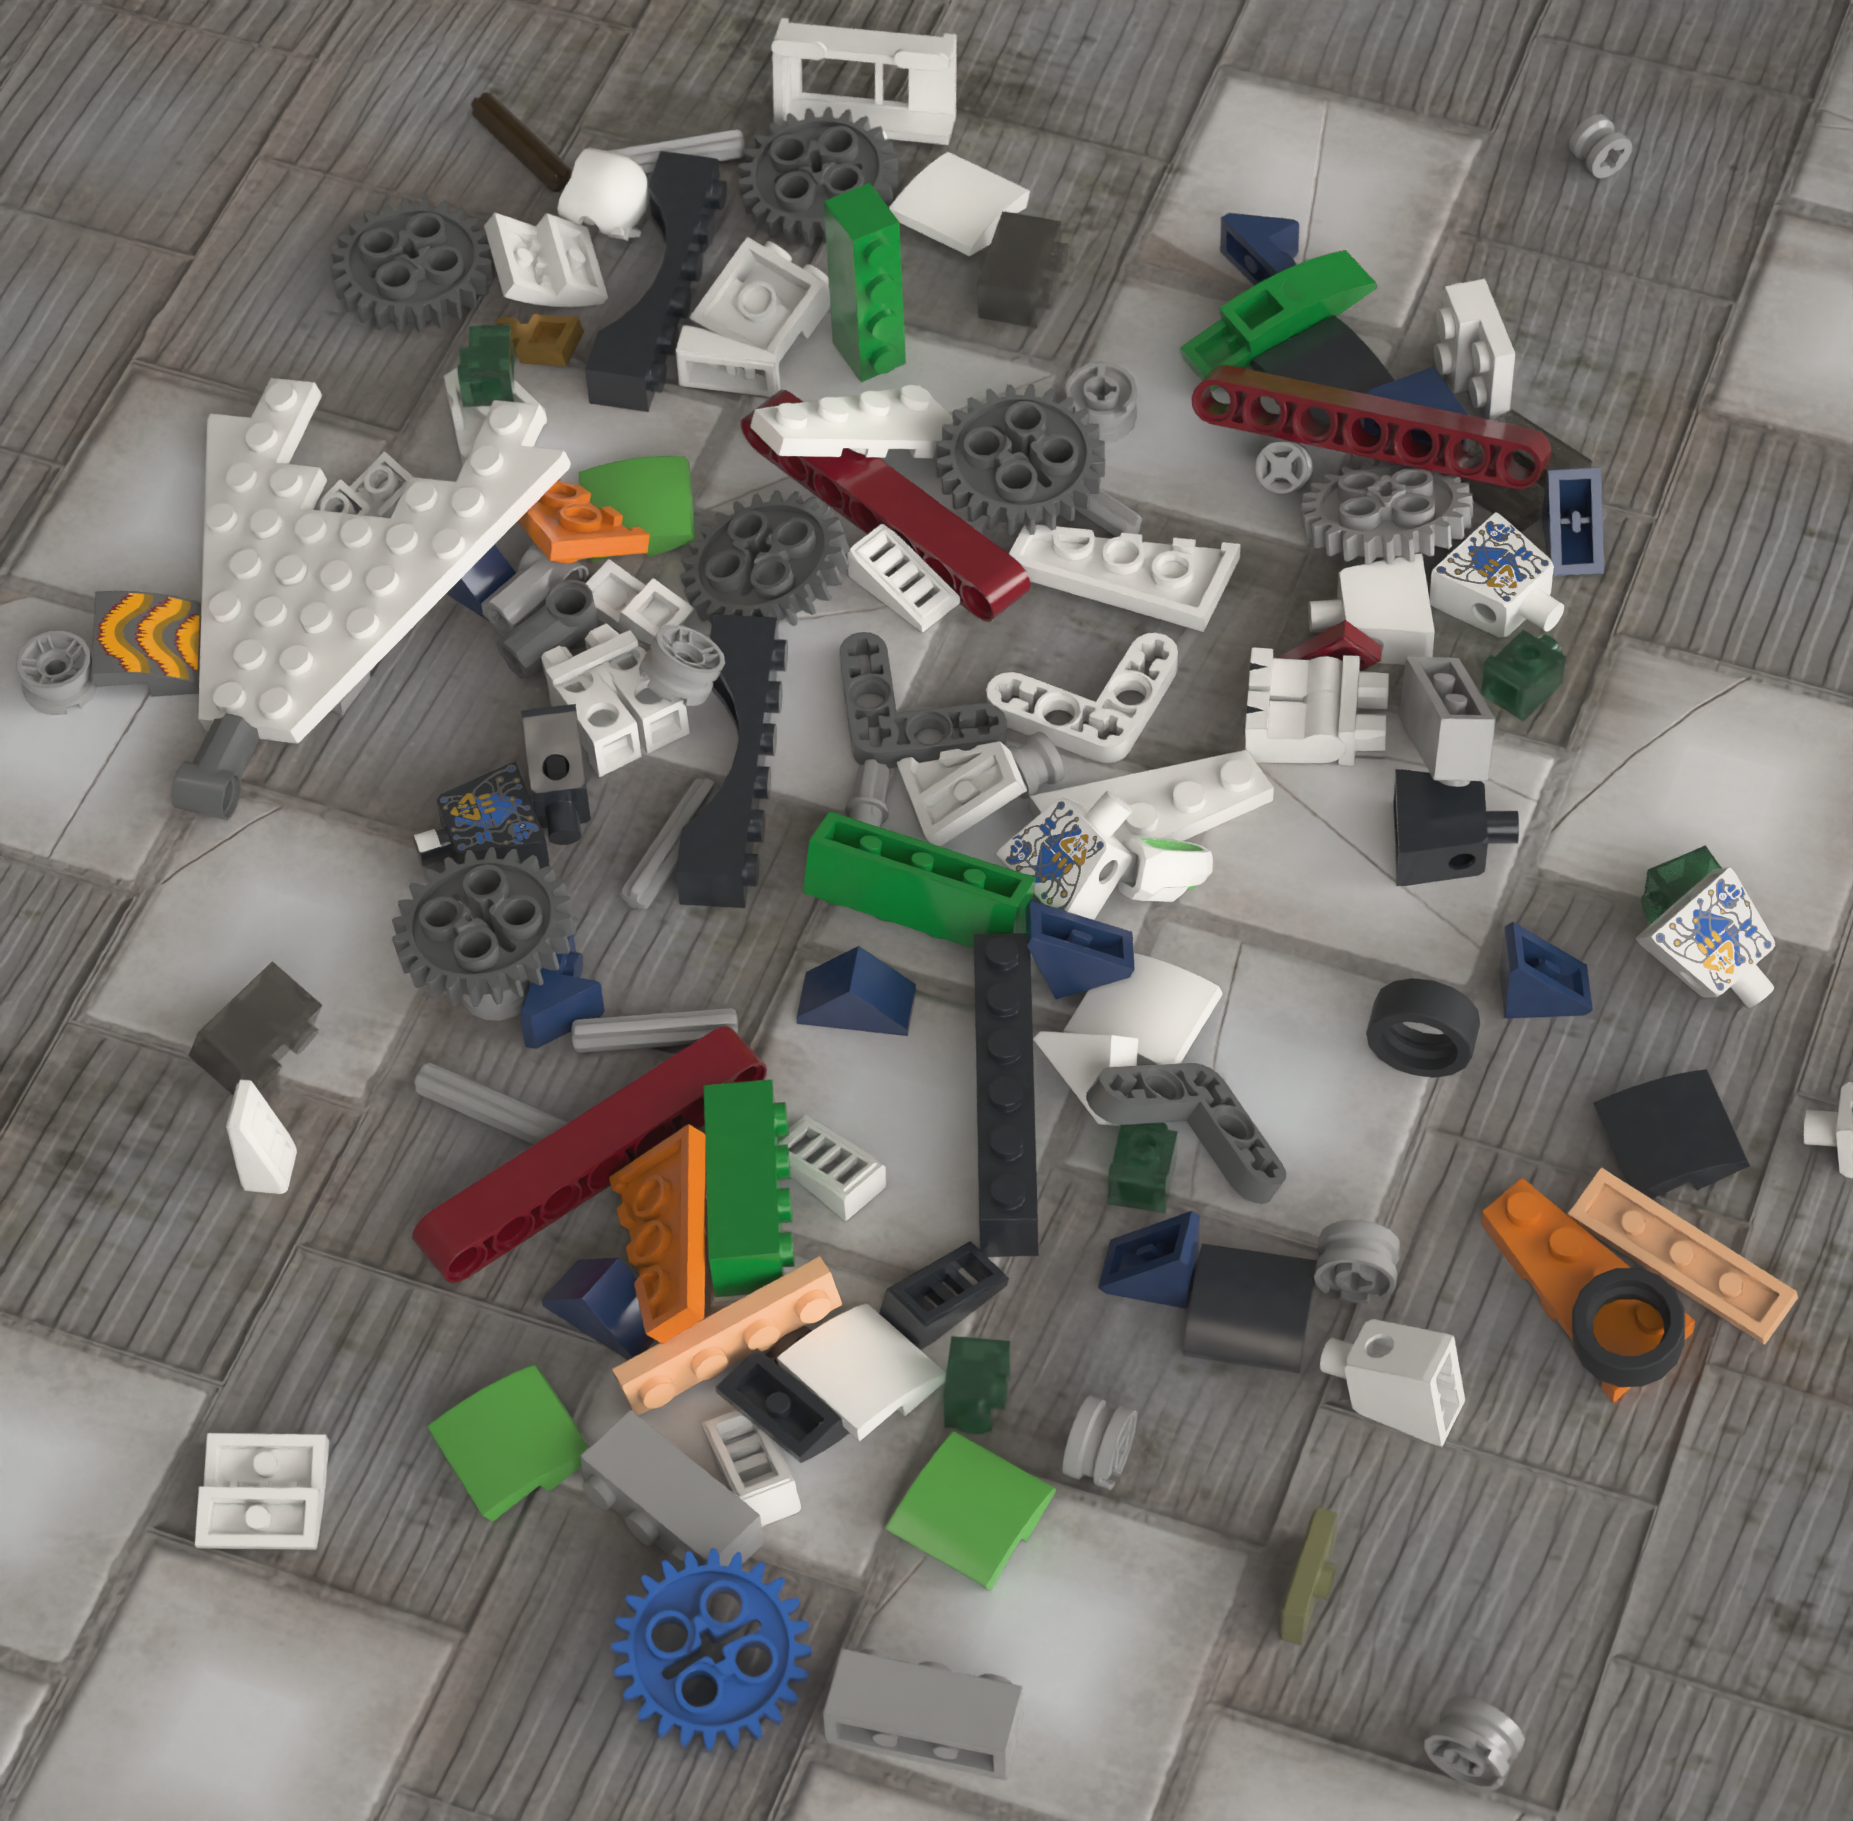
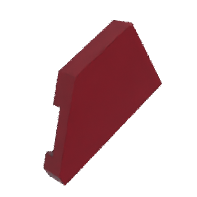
M1344 620L1277 658L1311 660L1317 657L1328 656L1343 661V655L1360 656V671H1363L1381 661L1382 646Z

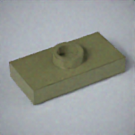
M1318 1507L1316 1511L1312 1512L1281 1607L1279 1635H1282L1281 1640L1302 1645L1317 1598L1324 1600L1329 1598L1337 1567L1336 1564L1329 1563L1336 1539V1512Z

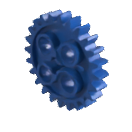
M711 1548L707 1565L698 1566L692 1552L687 1551L685 1552L684 1570L679 1572L667 1560L662 1561L661 1568L664 1578L662 1582L658 1583L645 1574L641 1577L642 1587L647 1594L645 1599L629 1594L625 1597V1604L635 1614L634 1618L621 1617L615 1620V1628L629 1635L628 1640H621L611 1644V1653L628 1658V1662L621 1664L613 1670L614 1678L633 1680V1684L622 1694L624 1703L642 1699L644 1705L637 1715V1720L643 1723L657 1715L661 1719L657 1731V1737L660 1739L664 1738L674 1727L681 1730L680 1745L683 1749H686L690 1744L694 1734L703 1736L706 1752H712L716 1735H725L732 1750L737 1749L739 1730L744 1728L755 1740H760L762 1738V1730L759 1720L765 1717L771 1723L779 1726L782 1723L783 1717L776 1706L777 1702L780 1701L794 1706L798 1702L799 1697L787 1686L788 1682L801 1683L807 1681L808 1672L794 1665V1660H801L811 1656L812 1647L795 1643L796 1637L808 1631L809 1623L808 1621L801 1620L790 1621L789 1618L799 1607V1598H790L781 1602L778 1596L785 1585V1580L781 1577L768 1585L764 1584L762 1578L765 1563L763 1562L758 1563L749 1573L742 1571V1553L736 1552L729 1566L720 1565L717 1549ZM728 1594L739 1602L741 1612L733 1621L727 1623L717 1622L707 1613L706 1605L708 1601L716 1595ZM752 1621H757L760 1624V1629L755 1633L743 1636L725 1645L722 1649L721 1662L715 1664L707 1656L694 1662V1664L688 1666L679 1675L671 1679H665L662 1676V1672L668 1667L680 1664L698 1655L701 1651L702 1638L709 1637L713 1644H717L735 1634ZM667 1623L676 1624L681 1627L688 1639L684 1647L673 1653L659 1650L652 1641L654 1631L659 1626ZM753 1647L763 1650L769 1656L771 1662L769 1670L758 1677H749L743 1674L738 1669L735 1659L744 1649ZM702 1677L711 1681L717 1691L714 1701L704 1707H694L688 1704L681 1693V1689L688 1680Z

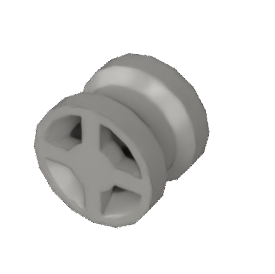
M1602 114L1594 115L1583 121L1575 129L1569 140L1570 152L1577 159L1586 160L1588 170L1597 178H1606L1617 172L1627 162L1632 152L1631 141L1620 132L1615 133L1612 121Z
M1286 440L1271 443L1263 448L1257 457L1255 470L1257 478L1263 487L1270 492L1282 494L1297 491L1307 484L1312 476L1313 461L1312 456L1300 443Z
M1036 732L1028 736L1025 745L1019 748L1015 746L1007 747L1013 755L1027 789L1026 792L1019 796L1022 799L1035 795L1038 787L1044 783L1054 785L1064 779L1065 769L1059 752L1044 733Z

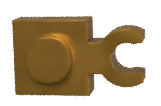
M533 314L528 324H520L513 317H501L496 321L501 336H488L487 343L491 354L495 357L506 358L517 354L521 364L567 367L584 330L579 317Z

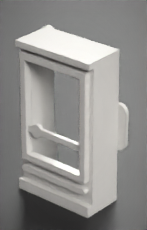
M781 18L771 46L773 55L774 123L782 128L787 126V114L789 113L794 115L798 121L804 120L807 108L812 109L815 118L822 117L827 107L832 108L834 118H839L848 109L851 110L853 123L867 116L870 129L881 126L883 128L884 140L892 139L948 145L956 119L957 34L944 33L943 37L789 23V18ZM828 58L875 63V99L802 93V59L820 60ZM883 64H892L900 68L909 69V103L883 100Z

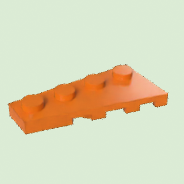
M560 478L517 521L550 561L571 564L581 558L648 553L650 538L648 532L639 526L630 528V530L622 525V514L610 506L603 507L601 510L590 503L591 493L579 484L573 485L560 482Z
M690 1124L609 1177L612 1190L621 1195L622 1204L617 1208L620 1225L629 1229L631 1242L626 1246L629 1263L638 1267L639 1277L635 1281L634 1286L645 1333L662 1344L686 1329L693 1327L704 1318L705 1134Z
M1523 1178L1482 1211L1481 1225L1519 1277L1527 1279L1540 1297L1539 1304L1552 1321L1556 1319L1572 1340L1571 1347L1574 1350L1572 1309L1579 1292L1597 1275L1614 1268L1631 1267ZM1636 1299L1616 1300L1604 1305L1597 1312L1593 1321V1334L1598 1344L1606 1351L1620 1356H1639L1654 1350L1660 1344L1664 1334V1321L1659 1312L1650 1304ZM1686 1313L1685 1340L1693 1334L1695 1320ZM1603 1381L1601 1385L1602 1390L1612 1403L1617 1401L1631 1388L1617 1387Z

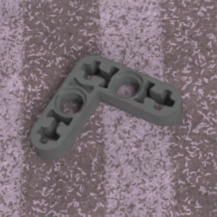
M859 632L850 635L841 644L840 668L852 754L858 764L864 765L866 760L875 759L877 763L885 764L888 768H898L897 762L903 758L912 757L918 763L939 760L940 752L954 749L968 751L977 745L998 741L1006 745L1007 719L1001 709L991 704L977 703L897 712L885 641L876 634ZM868 655L871 673L861 675L858 656ZM866 693H876L884 698L880 705L873 708H865L855 702L859 696ZM879 726L882 746L872 747L869 739V727ZM987 726L989 734L979 735L976 727ZM953 728H959V737L961 738L954 739ZM925 729H935L944 735L940 741L933 744H924L915 738L917 733Z
M1181 1063L1108 1067L1100 1072L1086 1093L1087 1103L1094 1113L1112 1124L1127 1125L1187 1121L1229 1184L1246 1200L1259 1204L1268 1203L1286 1179V1170L1229 1086L1217 1072L1205 1065Z

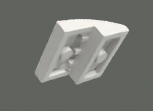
M947 152L922 170L899 194L889 209L899 223L963 254L971 256L996 241L1001 222L1026 208L1030 190Z
M494 213L484 225L504 297L520 302L553 307L601 305L608 299L588 227L546 213L537 226L498 213Z
M1134 953L1135 970L1131 977L1090 989L1064 1029V1033L1101 1034L1137 1038L1136 1066L1180 1064L1223 993L1218 985L1188 970L1149 956Z
M867 1303L850 1309L827 1321L777 1357L779 1367L842 1418L843 1427L859 1442L896 1410L906 1416L948 1380L945 1371Z
M207 1433L204 1487L199 1486L196 1548L316 1550L326 1485L329 1448L327 1436L310 1434Z

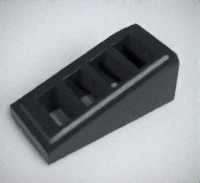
M969 1241L887 1288L879 1314L918 1349L922 1350L1004 1289L1008 1284L1009 1278ZM963 1268L978 1283L973 1286L958 1270ZM942 1282L947 1283L958 1295L955 1296ZM927 1295L938 1307L935 1308L924 1296Z

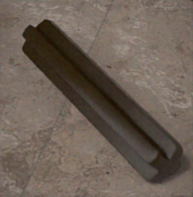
M484 92L479 98L472 100V116L551 191L560 192L571 179V168L495 96Z

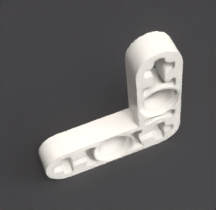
M1148 633L1138 637L1129 647L1096 702L1015 672H1007L995 676L988 683L986 701L987 704L997 706L1004 712L1007 719V728L1028 736L1036 732H1042L1057 747L1097 762L1114 763L1123 759L1130 752L1175 678L1178 669L1177 645L1164 634ZM1155 656L1162 657L1163 659L1157 658L1154 660L1149 668V676L1145 675V661H1151ZM1134 690L1143 694L1145 699L1136 705H1126L1119 702L1116 697L1121 692ZM1012 695L1020 697V699H1011L1009 703H1004L1001 701V699L1008 701L1012 697ZM1063 710L1070 713L1073 719L1064 725H1054L1047 722L1044 717L1051 711ZM1084 721H1087V722H1089V725H1087V724H1084V725H1083V722H1084ZM1108 732L1116 733V735H1109L1106 740L1098 738V736L1105 737Z

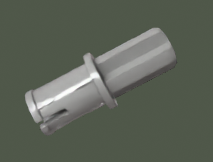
M869 759L865 761L864 765L858 767L853 798L847 802L845 808L847 817L877 827H881V824L888 819L889 809L885 804L890 773L887 765L877 763L875 759Z

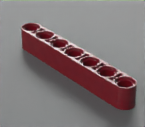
M1221 365L1213 368L1194 389L1191 397L1195 414L1202 421L1209 424L1514 489H1525L1532 486L1540 478L1552 456L1551 445L1548 439L1541 432L1531 428L1230 365ZM1211 386L1223 388L1230 397V403L1225 404L1217 401L1211 393ZM1268 396L1273 398L1280 407V414L1267 412L1260 402V397ZM1319 407L1324 409L1331 419V424L1323 425L1313 419L1310 408ZM1360 418L1375 420L1381 428V435L1367 433L1361 425ZM1420 428L1425 430L1432 439V445L1423 446L1418 444L1411 435V429ZM1472 439L1479 443L1483 449V456L1469 455L1463 449L1461 440ZM1523 450L1528 452L1533 457L1535 466L1523 467L1514 460L1512 451Z
M780 390L756 409L779 406L783 403H801L803 401L787 390ZM755 410L741 420L740 426L744 437L759 454L867 535L881 524L894 531L960 596V605L977 618L986 622L992 621L1030 590L1029 576L1014 557L879 457H866L865 454L855 452L849 448H843L840 457L779 456L750 427Z
M719 1027L430 1211L416 1225L412 1233V1240L447 1282H461L611 1186L609 1179L611 1175L686 1125L690 1124L696 1129L704 1126V1085L764 1080L767 1075V1067L731 1027Z

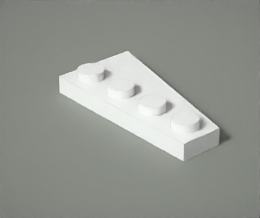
M906 385L903 388L876 392L865 391L862 394L835 398L824 397L821 400L794 404L783 403L779 406L755 409L750 427L779 456L840 457L843 448H849L855 452L865 454L866 457H886L888 449H910L913 458H933L935 450H937V441H942L943 424L953 425L952 416L931 397V394L920 385Z
M1024 524L1009 554L1022 565L1031 582L1204 632L1240 559L1241 544L1222 542L1221 549L1195 547L1196 540L1173 538V545L1142 542L1141 534L1121 533L1120 537L1112 539L1097 538L1092 530L1056 527L1055 530H1051L1046 525H1036L1035 535H1030Z
M1243 750L1030 796V810L1037 817L1057 799L1063 797L1090 810L1108 790L1119 797L1132 810V813L1113 834L1121 843L1139 836L1184 841L1273 801L1274 787L1249 752Z

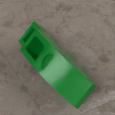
M1347 250L1307 260L1258 283L1219 308L1221 319L1180 347L1182 359L1201 380L1213 368L1221 365L1247 368L1250 366L1252 359L1280 345L1288 338H1293L1333 315L1337 317L1376 290L1377 283ZM1211 386V391H1214L1219 386Z

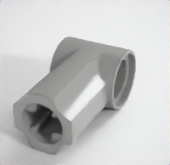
M534 543L522 557L518 572L481 603L483 615L492 624L493 629L504 637L546 605L548 591L555 584L571 579L586 583L589 571L587 567L578 561L571 564L550 561Z

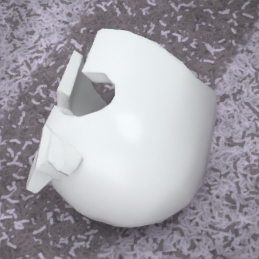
M587 148L582 151L575 161L571 179L566 184L559 199L558 214L561 218L579 225L582 222L592 226L596 223L599 227V233L606 234L611 238L628 240L629 237H640L641 231L634 226L637 225L648 206L649 183L642 167L626 156Z

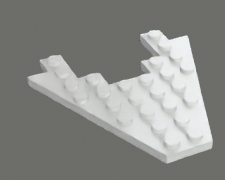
M270 378L251 418L210 414L207 419L198 708V720L204 729L208 732L214 719L222 718L225 713L243 717L248 724L257 728L259 739L298 744L569 469L571 462L564 450L533 447L546 420L541 406L538 404L494 400L456 482L410 477L391 518L313 510L327 479L320 467L289 464L322 397L315 382Z

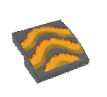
M96 591L92 653V678L95 687L149 684L152 697L199 694L202 603L158 593Z

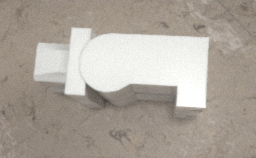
M606 623L589 632L585 637L587 650L574 657L566 647L557 646L542 654L543 671L547 679L551 705L554 707L576 704L581 744L587 751L589 762L599 777L641 758L640 745L649 754L690 734L687 709L683 704L684 698L674 696L670 702L657 695L647 686L650 681L647 675L640 677L639 666L647 652L638 646V640L630 630L619 635Z
M1252 647L1245 726L1246 750L1256 763H1330L1338 760V765L1355 766L1356 751H1385L1387 715L1358 714V708L1388 709L1389 673L1360 671V656L1343 655V661L1328 656L1317 657L1311 660L1273 658V649Z

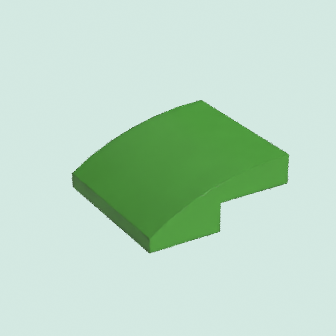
M685 456L632 458L595 466L578 472L579 485L591 493V504L600 510L603 507H612L623 515L622 525L630 530V528L639 526L650 534L648 553H645L648 558L687 545L690 541H696L690 462ZM611 556L593 557V558H589V559L592 561V563H594V562H596V561H599V560H602V559H605V558H608V557H611Z
M535 1364L481 1389L427 1426L481 1514L492 1522L539 1485L548 1492L553 1490L582 1467L580 1456L590 1447L544 1374Z
M953 1431L914 1481L885 1529L985 1588L992 1590L1021 1539L1025 1542L1028 1541L1054 1496L1056 1489Z

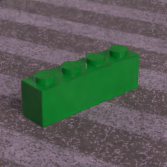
M870 182L823 201L833 344L861 382L880 374L889 373L895 368L906 364L899 221Z
M829 811L809 840L803 893L822 899L832 905L844 906L874 916L884 922H893L926 933L933 938L945 939L974 949V934L1026 933V906L1030 900H1033L1036 877Z
M772 1079L704 1085L708 1254L715 1298L749 1295L784 1276L785 1267H795L792 1232H782V1223L793 1222L790 1188H780V1180L791 1179L788 1144L778 1145V1137L789 1136L786 1102L775 1103Z

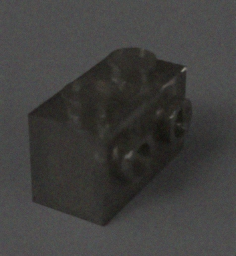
M1002 211L977 282L978 318L1032 328L1038 327L1043 309H1051L1056 294L1055 273H1063L1067 263L1069 246L1068 243L1061 242V221Z
M272 961L197 1033L188 1056L233 1096L236 1085L240 1080L252 1081L255 1087L261 1091L279 1073L282 1068L279 1061L290 1050L298 1055L315 1038L319 1029L314 1026V1023L323 1005Z

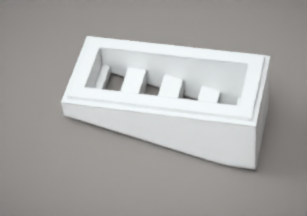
M683 325L676 347L679 386L772 397L781 390L778 355L701 328ZM755 369L765 370V376L756 374Z
M884 524L879 525L853 545L847 553L849 563L848 576L922 633L960 604V596L903 539ZM892 569H898L890 577L886 576V574L889 573ZM911 581H914L915 584L904 593L901 591ZM930 593L933 597L919 608L914 604L924 595Z
M240 1080L236 1085L226 1129L241 1186H243L244 1191L283 1194L288 1190L297 1154L295 1144L253 1082L250 1080Z
M808 1115L803 1116L789 1128V1136L778 1137V1145L788 1144L789 1150L805 1136L811 1139L796 1154L789 1151L791 1177L845 1222L887 1187L886 1169L881 1162ZM820 1148L825 1151L812 1164L806 1161ZM834 1160L839 1162V1164L827 1174L822 1171ZM848 1171L853 1174L843 1184L838 1181Z
M738 1410L701 1423L727 1488L760 1514L762 1527L800 1511L801 1504L795 1481L774 1440ZM755 1431L756 1435L727 1446L724 1444L728 1440Z

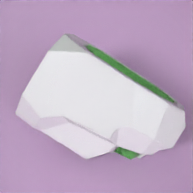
M1143 836L1131 838L1122 842L1131 853L1132 859L1117 884L1119 892L1133 900L1173 902L1186 890H1193L1197 885L1205 882L1213 870L1212 853L1201 845L1175 839Z

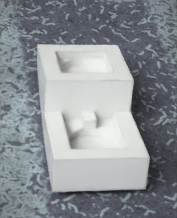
M610 559L585 583L592 590L597 618L605 624L607 623L622 633L630 630L637 640L648 644L652 643L659 628L666 625L682 626L694 613L693 606L654 578L647 585H644Z

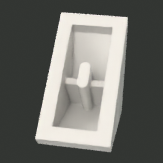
M1040 1031L1033 1040L1097 1123L1125 1127L1126 1125L1112 1124L1096 1115L1087 1103L1086 1093L1103 1069L1108 1067L1136 1066L1138 1039L1115 1035Z

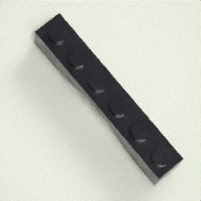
M660 151L648 189L652 222L661 234L666 247L663 263L653 284L640 301L617 321L598 331L585 368L589 404L649 412L655 392L662 393L667 375L665 361L667 355H675L679 341V319H686L689 314L692 281L699 282L701 278L704 245L710 246L713 242L716 209L723 210L726 202L727 182L726 180H720L717 158Z
M713 614L710 640L724 654L725 665L717 680L713 681L711 690L725 706L736 727L738 746L732 768L719 792L701 813L682 828L676 878L680 905L745 908L748 886L757 887L759 880V854H753L754 842L763 843L765 810H759L760 799H769L771 767L764 765L766 756H775L777 725L770 723L771 713H781L783 687L782 681H776L777 671L786 672L788 640L779 639L777 617Z
M1026 933L974 934L980 1251L987 1257L1039 1256L1031 953L1027 947Z

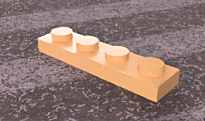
M1602 1167L1568 1213L1569 1217L1587 1232L1646 1270L1659 1275L1671 1286L1763 1345L1766 1344L1798 1299L1796 1290Z
M819 1256L701 1320L666 1343H659L613 1368L612 1371L630 1409L640 1416L651 1409L666 1405L673 1397L696 1384L717 1377L726 1368L748 1357L757 1348L760 1351H764L785 1335L806 1324L815 1323L823 1319L830 1311L843 1304L831 1272Z

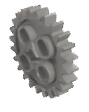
M1382 460L1379 466L1374 467L1362 461L1358 470L1343 466L1341 467V476L1325 474L1324 483H1312L1311 493L1303 494L1304 504H1301L1302 528L1305 531V538L1313 539L1314 548L1326 547L1328 556L1344 552V561L1347 562L1357 556H1364L1365 564L1372 563L1376 557H1383L1387 564H1392L1397 556H1403L1406 560L1412 562L1415 559L1414 553L1418 552L1434 556V546L1449 549L1452 547L1451 539H1463L1464 529H1471V518H1473L1472 493H1469V484L1461 483L1460 477L1447 476V474L1401 464L1390 465V462Z

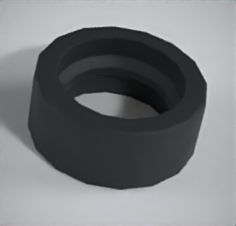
M1416 978L1393 981L1381 988L1374 1000L1366 1031L1368 1046L1378 1059L1396 1070L1411 1075L1431 1078L1454 1075L1466 1068L1473 1056L1480 1028L1479 1011L1467 996L1451 986L1433 980ZM1403 1023L1425 1024L1440 1030L1444 1034L1424 1033L1409 1028Z
M1614 1268L1595 1276L1579 1292L1572 1309L1573 1348L1582 1366L1598 1380L1617 1387H1643L1662 1379L1677 1364L1685 1345L1684 1306L1676 1290L1659 1275L1640 1268ZM1636 1299L1650 1304L1659 1312L1664 1321V1334L1660 1344L1654 1350L1639 1356H1620L1606 1351L1598 1344L1593 1334V1321L1597 1312L1604 1305L1616 1300Z

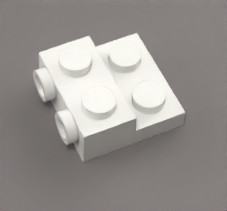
M747 237L689 318L697 328L778 355L779 363L798 335L808 339L829 310V278L810 264H806L802 269L790 262L792 260L791 256L776 244L768 241L765 246H762Z
M1480 279L1445 286L1441 294L1443 308L1437 310L1438 335L1441 340L1440 344L1434 345V358L1437 370L1440 375L1447 374L1454 393L1469 391L1473 406L1475 408L1481 407L1486 419L1509 423L1515 351L1486 280Z

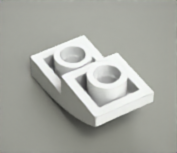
M384 451L350 487L340 479L316 503L313 510L391 518L409 478L413 476Z

